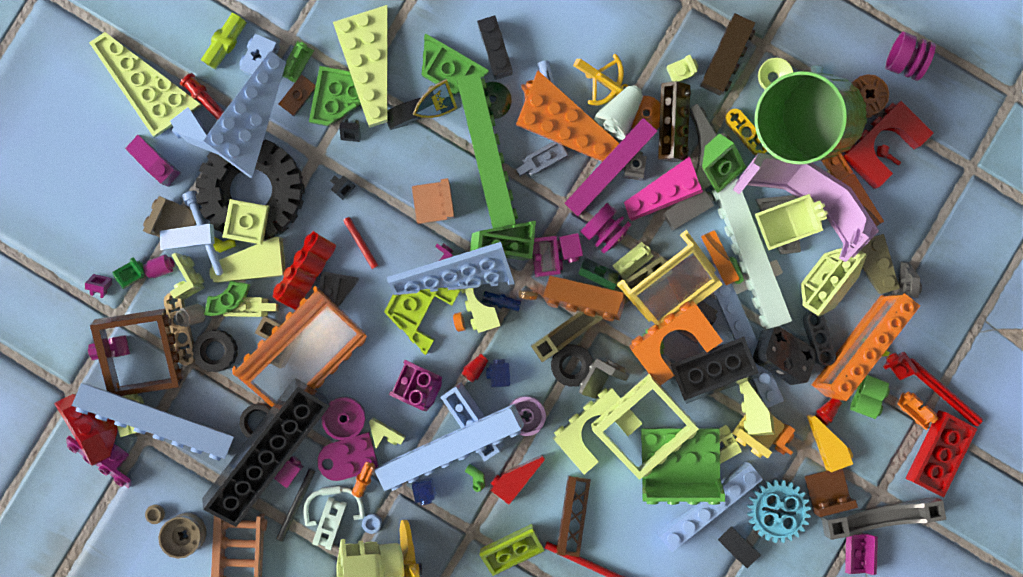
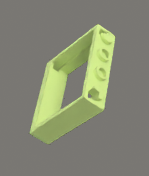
M650 374L591 424L592 431L639 480L642 477L648 476L656 465L665 462L670 453L679 450L682 443L687 439L693 438L697 430H699L690 416ZM653 389L687 426L678 432L671 441L657 450L649 460L637 467L604 431Z

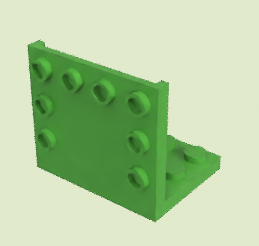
M719 427L698 428L699 430H697L693 438L683 442L681 448L676 452L670 453L665 462L656 465L648 476L642 477L643 502H647L650 505L659 504V502H667L670 505H676L679 502H687L690 505L708 502L711 505H718L720 502H725V492L720 479ZM641 428L642 463L649 460L657 450L671 441L683 428Z

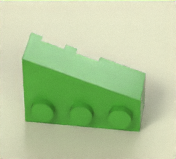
M536 221L472 233L470 251L501 242L506 258L522 261L532 259Z

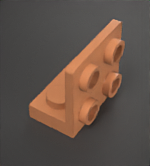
M448 178L441 179V182L412 186L418 224L455 219Z

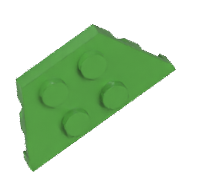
M428 34L424 35L421 75L434 84L447 79L452 94L456 95L460 93L457 84L458 77L480 73V77H484L489 73V70Z

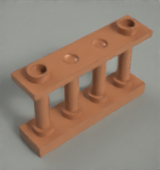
M259 514L256 521L241 520L237 527L214 516L211 577H226L224 576V568L226 566L254 567V577H262L264 531L267 529L265 514ZM228 528L256 529V540L228 539V537H225L226 530ZM227 547L255 548V560L227 559L225 549Z

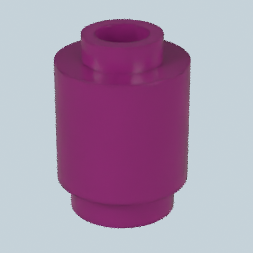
M164 254L147 261L143 267L148 278H158L173 272L175 263L171 257Z

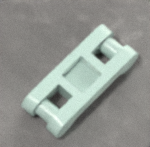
M328 498L312 544L316 546L320 544L325 546V549H332L347 506L346 502L341 501L340 503L335 501V498ZM331 508L338 510L337 515L330 513ZM322 534H328L329 538H323Z

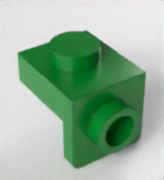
M132 257L129 263L116 269L112 274L122 289H125L144 278V267L140 261H136Z

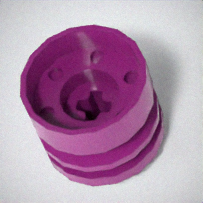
M903 31L897 37L889 52L885 69L897 74L904 70L905 77H911V79L919 81L932 62L936 44L931 41L927 42L923 38L916 44L917 37Z
M608 202L580 231L589 240L597 235L599 239L595 244L596 247L602 242L606 243L601 250L604 254L614 248L625 237L629 227L632 225L628 221L621 227L619 224L624 217L621 216L615 221L613 217L617 210Z

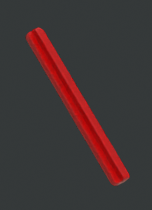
M910 358L918 369L915 375L971 424L978 427L983 422L981 416L915 359Z

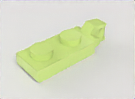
M246 297L236 309L224 314V316H268V311H279V304L268 303V299L261 297Z

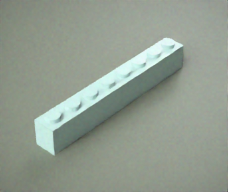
M736 177L719 193L712 187L711 195L719 205L718 214L725 221V232L732 239L733 244L731 247L734 254L739 257L740 262L738 264L741 272L745 273L747 278L745 280L746 287L749 291H752L754 296L752 302L754 307L760 312L759 320L761 325L765 326L766 329L791 322L792 319L743 192L738 194L733 190L738 180Z

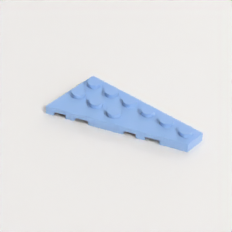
M271 50L202 141L203 144L250 178L254 173L286 62Z
M501 242L387 277L393 295L418 293L424 289H430V292L438 291V288L448 287V290L478 288L481 284H490L491 286H498V283L507 282L508 285L515 284Z

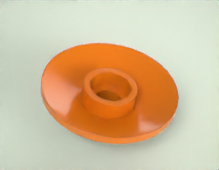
M643 96L631 126L632 129L643 118L656 130L659 128L660 102L651 96ZM643 111H649V116H644Z

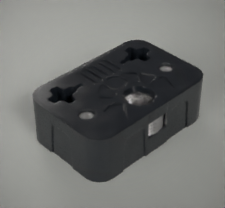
M779 326L761 331L753 354V360L757 365L765 368L790 385L807 383L816 359V351L811 346Z

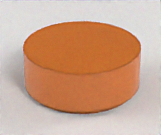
M454 313L453 320L456 330L458 332L465 331L466 327L462 313Z

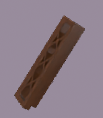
M567 477L556 550L557 555L580 556L591 479ZM576 481L586 483L585 491L579 495L575 491ZM579 499L583 506L582 510L575 515L572 505L574 501ZM576 518L580 526L579 530L572 534L569 530V525ZM571 538L577 543L576 552L566 550L567 541Z

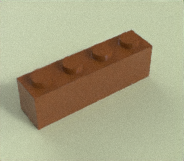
M549 276L543 295L547 305L558 308V306H561L571 312L582 311L585 315L595 317V315L602 316L603 319L608 321H614V319L620 321L626 301L623 292Z

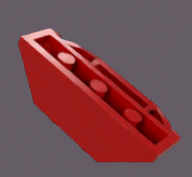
M71 394L54 404L91 466H94L111 456L118 427L114 424L115 421L109 418L107 421L95 418L96 414L88 412V414L77 412V407L72 406L76 394Z

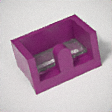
M556 236L534 238L532 257L535 278L561 274L563 262L562 259H559L558 254L561 251V244Z

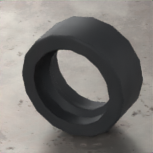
M257 403L248 406L242 412L239 426L247 438L253 433L248 425L250 414L257 410L268 413L272 408L271 406Z

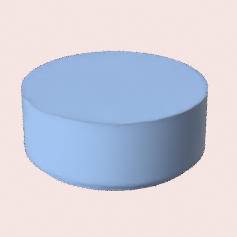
M374 513L368 514L362 521L364 531L369 534L377 533L382 526L380 516Z

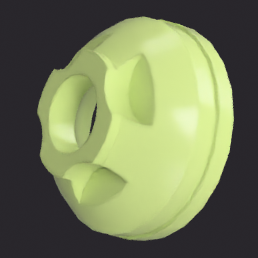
M782 58L766 60L758 71L759 84L765 90L771 84L768 80L769 73H776L778 78L793 73L791 65Z

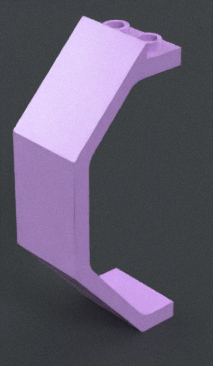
M758 153L737 180L733 189L740 194L746 185L784 189L797 198L810 194L814 202L821 201L822 204H825V207H823L824 211L828 212L826 215L828 221L843 243L839 259L844 262L850 257L854 258L879 232L852 188L813 163L790 164L775 158L771 154Z

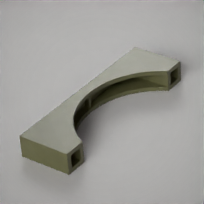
M661 256L624 281L633 289L666 262ZM672 270L668 271L666 274H664L661 278L655 281L644 291L656 285L657 283L665 279L667 276L672 274ZM618 285L614 289V291L623 292ZM625 295V298H626L625 304H626L627 302L630 301V299ZM579 311L530 346L541 362H544L603 318L598 315L591 317Z

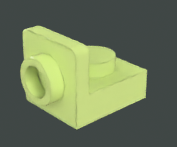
M688 55L685 59L667 65L666 68L672 81L681 82L696 75L698 64L695 59H692L691 55Z

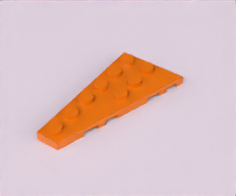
M536 72L516 125L603 162L619 145V142L541 72Z

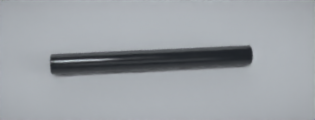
M308 469L277 535V540L284 541L315 475V470Z

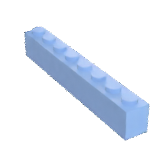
M81 383L72 406L77 407V412L88 414V412L96 414L95 418L107 421L109 418L114 420V424L126 428L129 425L134 427V431L144 435L146 432L152 433L155 439L164 441L165 438L172 440V445L181 448L184 445L191 447L190 451L202 454V452L209 453L210 458L218 461L221 458H226L234 438L233 435L86 383Z
M512 404L379 465L374 471L384 491L390 488L393 491L400 488L402 483L406 481L408 483L416 481L421 474L427 476L435 472V468L439 466L445 468L451 465L452 461L457 458L459 461L467 458L470 452H481L490 443L496 445L502 442L503 438L508 435L514 437L520 434L524 423L515 404Z

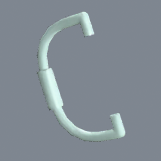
M334 486L321 488V490L313 492L304 504L305 525H317L316 520L309 521L308 510L312 499L318 495H332L341 492L352 494V489ZM355 497L359 505L360 515H354L353 518L354 520L364 519L365 512L362 499Z

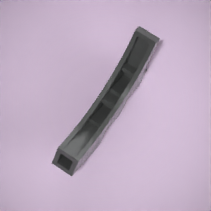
M698 104L690 108V117L694 123L698 138L699 154L696 174L703 192L676 203L662 214L671 230L678 228L714 206L712 195L710 192L705 191L712 184L702 165L705 146L717 136V130L712 123L709 124L706 119V111L703 107H699ZM722 133V134H721V135H723L724 137H726L727 139H729L730 141H732L731 138H730L728 135H727V136L725 135V133Z

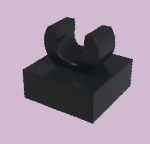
M345 119L344 122H340V139L343 141L360 142L359 121L356 120L355 123H349L348 119Z
M334 175L330 180L334 184L331 190L342 200L356 187L344 175L340 179Z

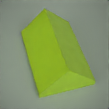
M530 524L480 548L479 555L492 576L545 550L533 525Z

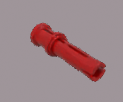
M190 73L181 80L180 85L187 88L191 93V97L198 99L218 120L224 110L206 92V87L195 79V75Z

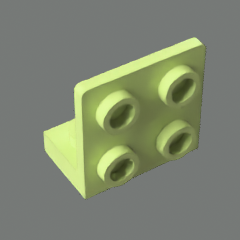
M178 253L172 254L187 282L181 281L174 285L175 289L170 291L174 299L185 300L205 288L202 284L204 280L199 273L195 272L193 268L195 264L189 256Z

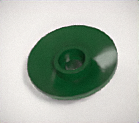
M494 81L487 82L486 88L483 89L485 96H489V98L491 96L496 97L495 102H490L491 107L488 108L489 115L493 114L494 119H499L506 115L511 107V94L503 84Z

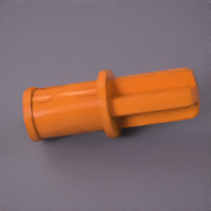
M366 462L361 473L357 475L356 484L352 489V494L355 497H363L366 487L371 483V476L375 470L374 463Z

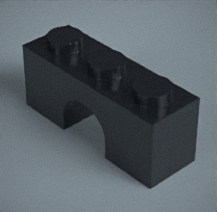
M496 15L477 20L479 33L487 52L494 80L513 75V69Z

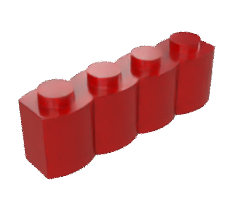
M314 231L307 235L303 248L294 256L293 264L285 270L283 280L274 287L273 297L286 306L297 310L300 307V301L305 298V295L312 288L316 277L322 272L326 261L332 256L336 244Z

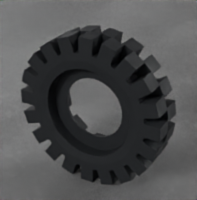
M266 139L262 142L255 170L263 172L269 178L272 186L271 197L265 205L270 207L263 239L267 241L274 238L276 234L285 232L289 229L287 226L295 222L298 217L297 211L302 209L303 206L302 194H305V187L301 180L303 178L302 173L296 166L297 163L281 147ZM210 152L207 155L208 162L206 164L202 163L199 169L202 172L201 178H196L195 187L199 188L196 199L197 203L202 206L200 211L203 217L210 221L209 224H213L215 230L223 234L229 201L232 199L230 193L231 183L235 176L242 171L220 155Z

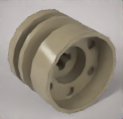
M179 514L165 522L161 527L158 536L159 546L169 557L176 559L186 558L198 550L205 542L207 536L206 525L196 514ZM184 530L187 531L186 534H187L188 536H187L186 538L183 537V536H184V533H182V532H183Z

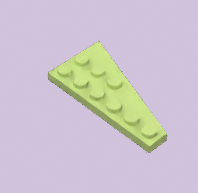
M387 5L333 22L369 128L388 122Z
M106 32L89 42L153 137L156 138L173 125L170 120L187 107L194 112L202 106Z

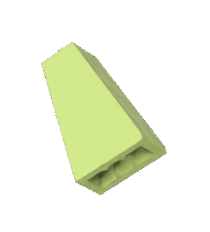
M274 237L264 241L263 245L257 244L220 259L219 262L223 269V274L220 276L216 275L212 266L210 268L211 279L215 283L284 276L286 266L283 238Z

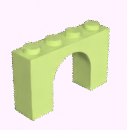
M611 387L600 391L597 394L598 399L594 402L592 400L583 406L584 411L579 415L575 413L568 420L570 423L567 426H560L554 432L555 436L553 439L584 475L599 461L584 445L581 437L582 428L588 419L602 415L621 399ZM630 409L615 421L627 436L643 424Z

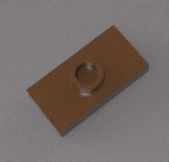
M301 74L278 105L295 117L315 91L316 85Z

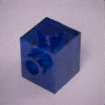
M494 359V363H490V368H486L487 379L491 380V387L510 386L509 362L505 363V359Z
M433 478L417 480L412 483L415 504L428 505L432 503V500H435L436 494Z

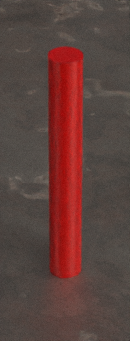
M345 218L343 221L370 267L372 269L378 267L379 265L351 218Z

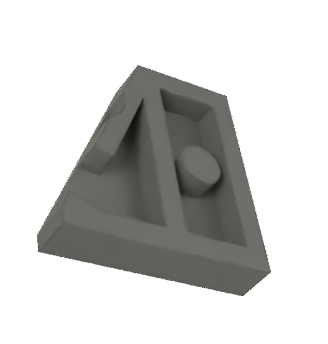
M901 261L899 273L900 289H898L897 295L905 293L910 298H919V294L922 291L920 277L909 262Z

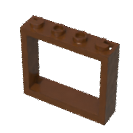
M166 309L94 319L91 323L90 329L107 391L125 396L180 386L183 380V369L179 368L180 356L179 352L175 351L174 344L176 339L174 333H171V318L167 315ZM157 321L171 378L120 386L106 329Z

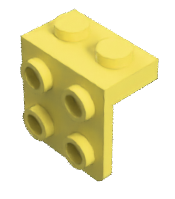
M745 414L732 432L737 437L735 440L744 447L746 444L753 448L751 452L759 458L762 456L769 458L772 454L769 448L784 429V424L773 416L775 434L751 437L744 429Z

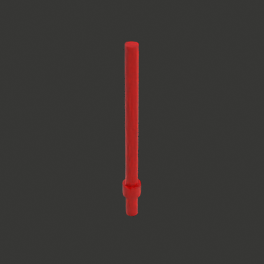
M547 541L544 548L556 553L557 545ZM562 556L603 576L624 577L581 556Z

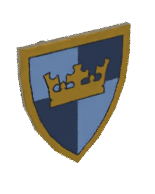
M447 79L428 88V91L417 103L413 115L422 118H434L457 109Z

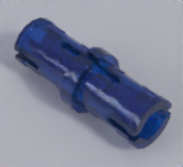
M484 291L483 295L485 297L482 298V303L496 305L500 309L503 307L519 312L522 300L506 297L505 294L498 295Z

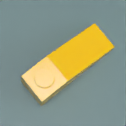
M807 415L806 417L826 470L833 472L853 465L851 449L847 448L816 416Z

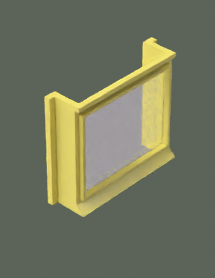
M687 230L680 236L688 246L637 286L631 289L624 280L617 284L648 322L652 321L654 324L659 325L668 314H675L679 311V307L685 302L694 301L697 305L723 285L714 273L716 269Z

